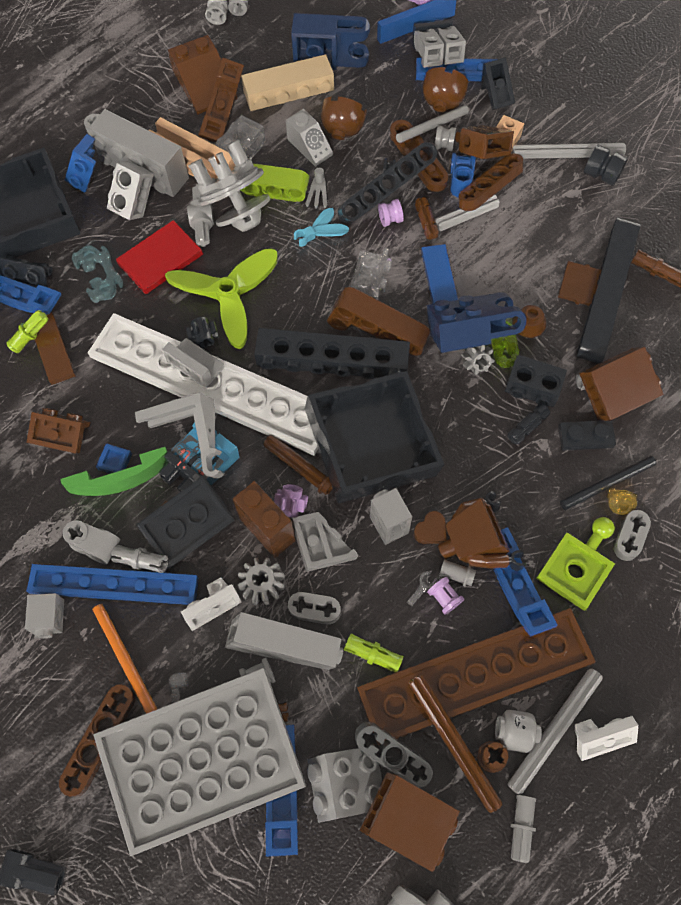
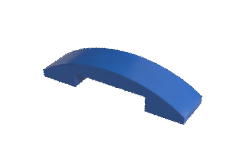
M0 275V302L13 308L30 313L40 310L50 314L61 296V293L41 285L35 288Z
M505 528L501 531L510 550L506 554L511 556L519 548L509 528ZM514 558L517 563H522L520 558ZM510 566L507 568H493L509 604L529 636L557 627V623L545 599L541 600L525 567L520 571H515Z
M285 725L296 754L294 725ZM297 791L266 802V857L298 855Z

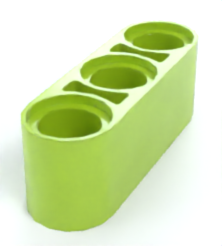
M253 164L254 167L262 168L264 174L253 183L241 189L244 194L257 197L268 194L271 199L300 202L305 199L309 175L298 169Z

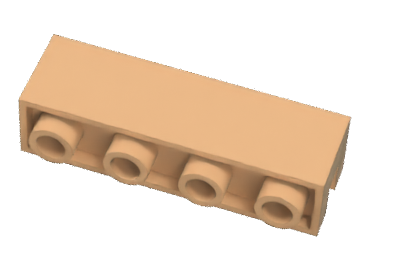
M161 117L155 123L157 132L149 129V131L181 146L187 172L191 176L194 175L188 165L202 158L210 177L217 179L218 177L208 159L214 156L217 163H219L216 154L223 152L230 170H234L235 164L229 152Z

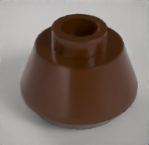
M535 305L523 307L521 310L525 314L527 321L524 330L518 334L527 338L541 335L546 328V318L542 309ZM514 316V317H513V320H512V324H513V325H514V324L517 322V320H518V317H517V316Z

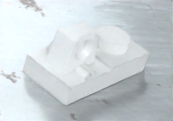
M222 578L213 581L207 585L210 597L193 601L186 609L181 611L192 631L242 603L232 584L228 586Z
M633 716L624 719H614L599 729L591 719L575 724L577 753L581 761L637 743L638 724Z

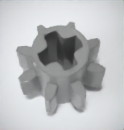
M485 345L467 348L465 353L461 354L467 360L463 363V366L467 370L471 369L475 375L479 371L488 372L491 363L495 361L489 356L493 353V350L489 346L485 347Z

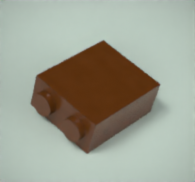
M645 347L631 348L579 373L598 420L611 421L664 395L661 389V381L655 374L651 364L652 358Z
M255 481L233 498L240 520L274 558L295 542L292 521Z
M387 772L359 831L433 872L444 857V846L448 837L456 830L458 824L457 817L460 811L401 777Z

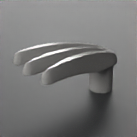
M316 168L314 171L315 178L312 181L305 204L306 207L309 206L314 191H316L314 206L317 208L320 191H322L323 206L326 208L327 196L324 170Z

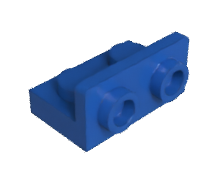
M88 134L84 136L73 150L65 177L66 182L84 193L88 190L96 165V161L92 159L95 150L92 149L95 138Z

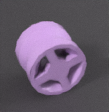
M394 199L388 204L384 202L378 204L379 217L384 227L389 226L391 222H403V211L398 199Z

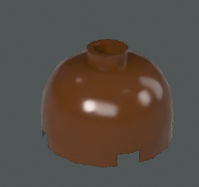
M445 67L432 68L426 72L423 81L424 98L435 111L445 112L454 109L465 98L468 79L454 69L452 73L445 72Z
M332 96L325 98L321 110V121L327 132L332 134L331 136L337 140H344L358 134L363 127L367 114L366 109L362 110V104L339 96L337 101H331Z

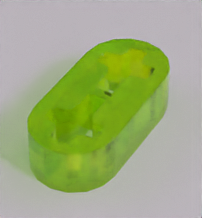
M516 335L505 336V340L502 337L491 339L496 363L503 368L512 367L517 355H519ZM504 348L507 349L508 355H511L510 359L503 355Z

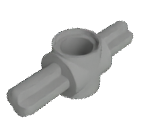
M196 184L192 188L193 201L187 206L190 227L195 230L196 244L206 247L210 243L209 229L214 225L212 203L204 206L199 205L198 201L201 193L198 189L199 184Z

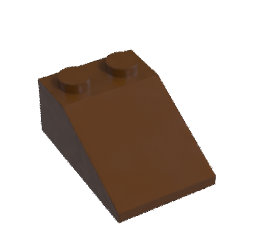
M208 35L168 49L172 70L197 115L207 111L222 61Z

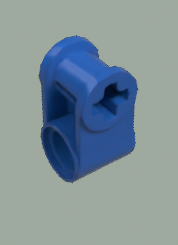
M452 153L450 191L455 197H458L459 193L473 182L476 160L474 156H460Z

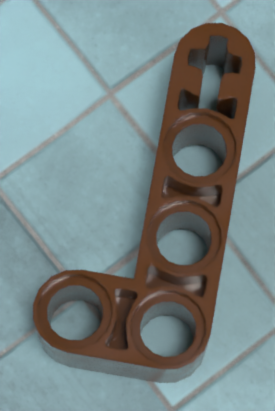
M345 287L342 290L327 319L331 327L340 331H346L352 324L379 339L410 342L409 354L415 356L421 355L430 334V329L424 324L352 287Z

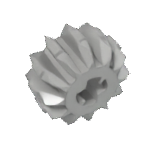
M255 557V565L252 567L250 564L245 563L244 568L247 572H239L238 574L239 579L242 580L238 584V588L244 591L242 596L245 600L252 597L253 605H257L260 598L263 599L265 605H268V597L272 596L273 599L277 600L279 595L275 590L281 591L285 588L284 584L280 582L285 579L284 573L278 572L280 569L278 563L270 566L271 561L269 558H265L263 564H260L259 559ZM262 577H265L267 582H262L261 586H258L256 580L260 581Z

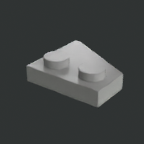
M319 512L292 518L293 530L306 572L357 559V552L354 549L351 550L342 541V536L328 525L327 520Z

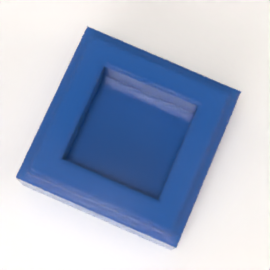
M106 444L96 468L110 474L124 470L130 461L132 453L130 450Z

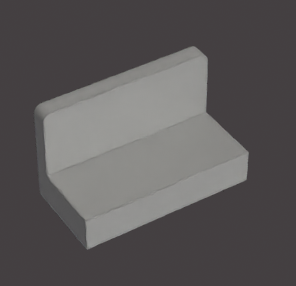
M187 338L178 347L168 342L162 349L168 363L205 388L224 369L223 362Z

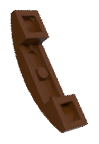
M222 58L199 137L221 144L244 65Z

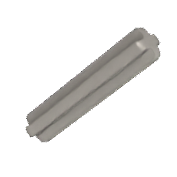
M493 195L476 210L464 211L459 208L437 217L435 225H437L438 231H443L498 208L500 201L496 195Z

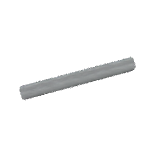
M625 143L514 145L512 154H519L523 159L590 158L598 144L610 149L611 156L615 153L625 155L626 145Z
M592 668L587 670L541 735L540 743L534 745L533 749L509 780L508 786L516 794H523L600 684L603 677L599 672Z

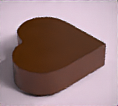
M437 511L429 512L425 516L424 521L416 525L414 530L415 539L421 544H440L446 541L444 516Z

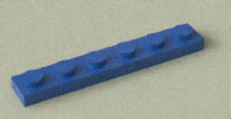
M32 564L27 592L30 594L56 593L59 596L189 605L196 601L199 578L197 575Z

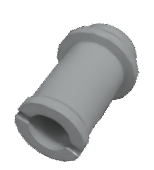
M444 559L439 576L448 577V579L463 583V587L466 585L472 586L476 570L471 569L472 566L470 565L465 567Z

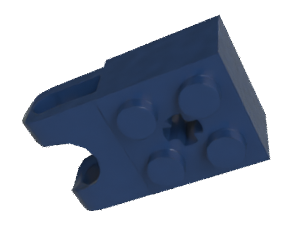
M294 13L291 32L293 61L297 62L326 55L332 70H337V67H364L369 61V51L365 44L357 42L367 39L370 32L368 20L357 16Z
M504 292L475 297L466 295L458 300H438L434 304L427 305L430 335L441 353L491 344V339L518 334L524 330L527 321L523 311L513 306V300ZM501 301H505L504 307L498 306L497 304ZM518 317L514 325H508L505 322L507 318Z

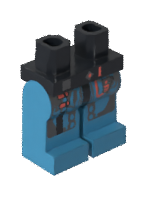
M195 423L192 425L193 429L186 437L164 456L166 463L159 471L160 477L170 485L178 476L184 479L177 487L179 492L201 476H205L211 485L217 480L203 473L201 451ZM215 430V448L222 451L220 456L215 455L212 458L213 471L217 469L224 473L240 457L237 446L220 433L217 434Z

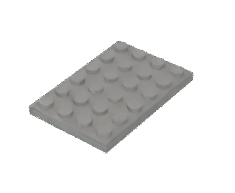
M265 668L93 734L130 856L306 787Z

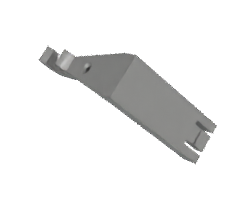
M199 392L135 412L136 422L148 421V427L150 428L194 416L203 473L215 479L225 474L217 469L213 471L212 458L215 455L220 456L222 451L215 448L214 399Z

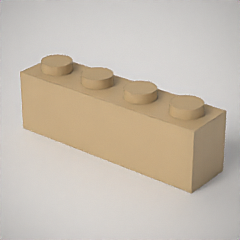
M326 55L241 75L243 91L250 111L334 90V73Z

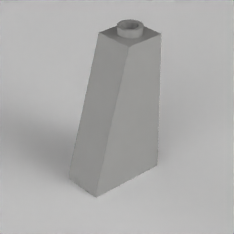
M240 612L231 621L225 645L227 649L325 670L336 668V664L341 662L343 648L340 647L341 638Z

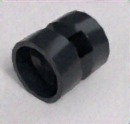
M598 144L586 164L584 174L593 178L601 175V180L604 183L614 186L627 163L628 157L619 153L611 156L610 149Z

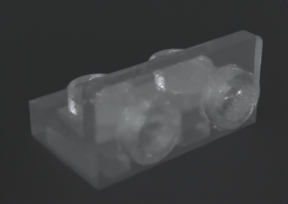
M384 248L382 255L360 251L351 284L352 288L377 300L379 299L380 292L385 293L387 278H384L385 272L390 273L392 258H389V248Z

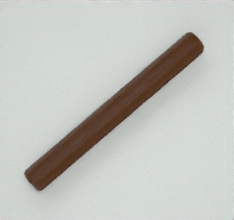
M420 674L413 677L408 682L410 688L486 810L490 813L496 811L502 806V801L425 678Z

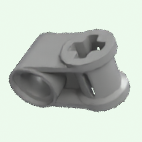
M78 520L67 523L63 529V538L74 551L105 565L108 564L112 557L111 552L113 548L120 542V538L116 535Z

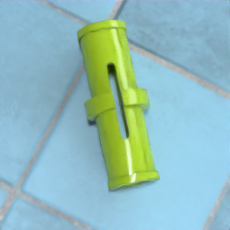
M352 633L344 648V651L368 660V664H377L394 673L398 672L404 657L380 647L378 642H375V644Z

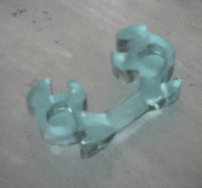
M88 245L73 253L72 261L76 269H79L80 265L83 264L82 267L85 272L94 270L96 263L102 264L107 275L106 279L101 280V278L97 277L90 280L92 288L95 289L87 288L86 292L95 303L100 300H110L115 295L116 284L122 288L123 281L111 263L110 253L107 248L101 246L102 252H100L95 247Z

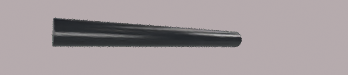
M649 456L561 500L560 505L564 510H567L657 464L653 456Z

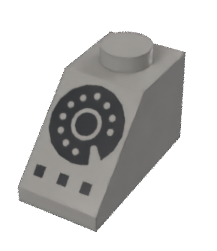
M302 109L286 119L287 139L315 167L333 155V151L318 122L306 110Z

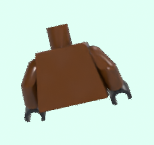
M488 492L485 499L481 497L460 504L452 519L446 524L450 539L438 545L440 553L445 559L457 554L460 560L473 567L493 569L510 566L515 571H520L525 567L526 563H517L514 559L523 557L524 553L521 550L514 551L511 556L506 554L510 550L494 515V512L500 509L501 501L491 502L496 499L495 492Z

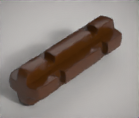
M426 197L417 198L415 207L417 212H419L418 216L425 230V236L428 240L436 239L439 231L437 225H435L436 222L429 207L428 199Z

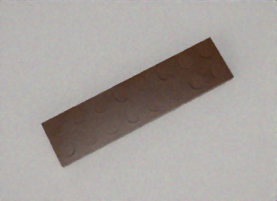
M571 608L553 614L557 623L555 628L529 636L523 626L364 684L357 687L369 722L375 723L397 739L434 725L408 684L413 677L419 674L425 678L448 717L452 718L587 667L596 661ZM376 740L377 746L381 745V743Z

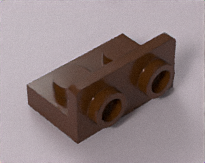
M42 408V412L31 413L26 443L71 453H80L84 427H90V421L82 420V415L67 413V416L58 415L59 410Z

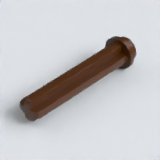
M269 435L263 443L264 447L317 487L319 494L324 493L327 495L332 491L333 488L329 477L273 435Z

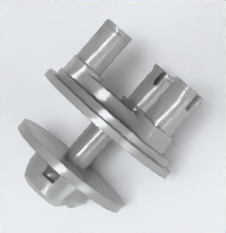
M238 139L225 146L235 164L234 170H230L223 152L216 154L219 163H217L214 156L208 159L218 177L217 179L210 177L202 158L188 166L199 184L198 189L201 193L198 201L199 205H208L229 196L234 208L221 215L215 222L218 227L232 224L233 227L244 232L260 223V208L270 201V197L268 194H264L245 202L239 190L260 178L264 171L262 168L254 167L251 159L248 160Z

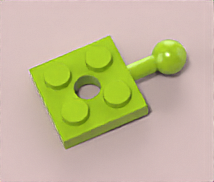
M606 517L597 518L592 524L593 534L586 544L566 533L536 579L585 611L615 563L596 552L601 541L613 535L615 530L613 522ZM570 565L579 566L582 569V577L575 578L571 576L568 567Z

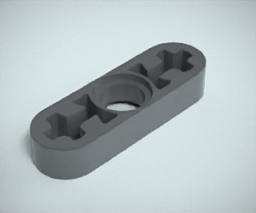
M365 722L358 726L355 731V741L361 751L418 788L426 786L431 781L433 771L424 757L375 723ZM374 731V737L382 744L380 749L371 741L364 744L363 734L367 733L370 735ZM391 747L401 749V757L396 762L386 760V752ZM409 761L416 768L421 767L424 771L423 775L416 774L414 776L411 769L406 766L407 762Z

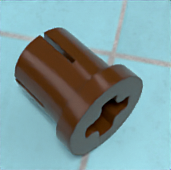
M488 741L482 744L477 751L478 764L486 772H499L508 761V752L505 747L503 748L502 744ZM488 750L491 752L497 750L499 752L497 759L500 762L488 763L490 757Z

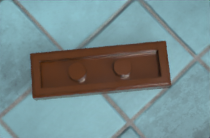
M51 312L47 314L49 320L37 333L35 342L48 380L51 385H54L76 375L55 316Z

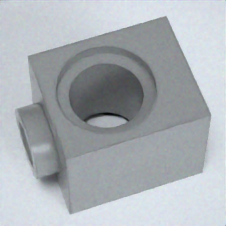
M56 593L27 595L25 630L34 634L35 638H52L53 633H62L64 599Z

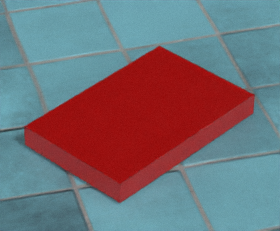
M173 220L118 257L116 261L145 294H148L167 280L165 276L167 272L182 270L202 256L203 252Z

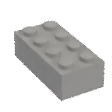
M106 109L88 127L91 137L95 138L94 145L98 158L103 164L116 167L117 163L131 161L153 172L151 186L160 193H166L172 197L177 194L189 179L181 146Z

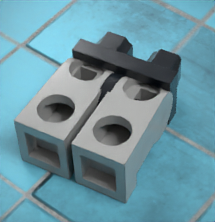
M440 19L434 22H416L413 24L412 46L421 55V64L424 68L443 65V62L445 65L464 62L466 40L456 27L453 26L451 20L443 21Z

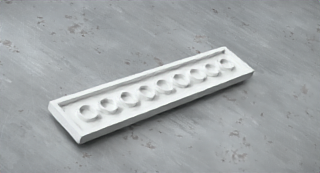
M114 313L88 351L90 358L181 398L200 392L214 399L216 413L268 436L273 435L282 442L313 456L318 450L304 409L308 396L220 358L217 359L224 363V369L205 388L166 361L162 349L168 342L178 347L181 343L180 341Z

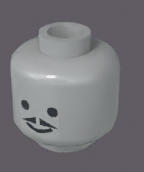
M509 709L502 716L497 717L495 738L500 741V744L506 750L527 753L533 749L535 743H540L542 729L540 725H537L533 714Z

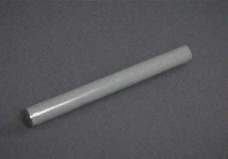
M463 105L398 133L396 140L402 143L438 127V125L441 126L468 114L469 109L466 105Z

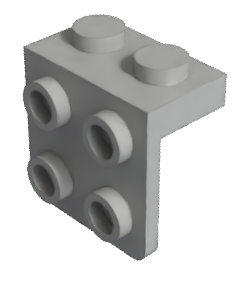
M360 748L327 753L307 760V774L312 784L314 796L313 809L317 815L318 823L363 814L369 811L382 784L380 767L376 760L365 754Z

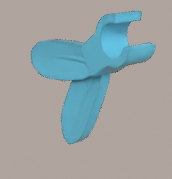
M327 208L320 213L312 227L309 226L305 229L296 230L294 232V239L303 237V239H299V246L302 247L315 239V235L342 236L349 232V227L343 224H329L334 217V209Z

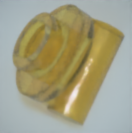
M609 488L607 498L609 499V507L614 513L626 515L635 510L637 494L627 490Z

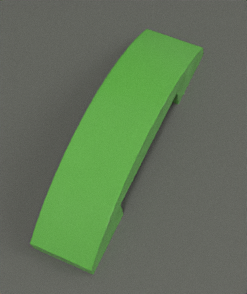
M166 447L140 454L142 462L140 465L95 479L85 471L62 478L61 484L69 493L83 496H101L126 491L156 476L166 463L164 456L168 451Z

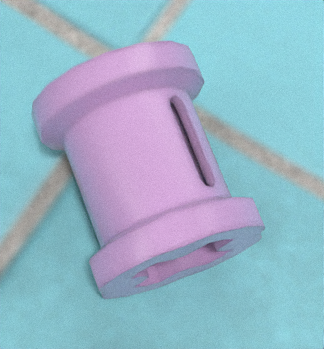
M444 577L427 591L443 607L442 612L444 614H448L464 601L463 596H458L450 586L448 577Z

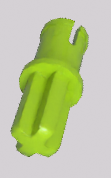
M37 310L25 323H21L18 326L19 330L6 342L8 348L15 353H19L30 340H35L39 330L49 320L47 314Z

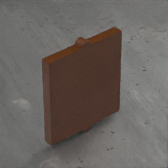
M568 261L558 298L573 301L577 305L581 303L590 306L598 286V277L602 270L592 268L589 264L581 265Z

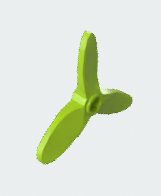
M274 249L261 250L242 261L233 269L228 277L223 278L183 270L169 271L165 276L167 282L176 288L218 300L220 302L221 320L225 334L232 346L241 349L247 341L248 328L240 295L255 288L272 272L277 264L278 256L277 251Z

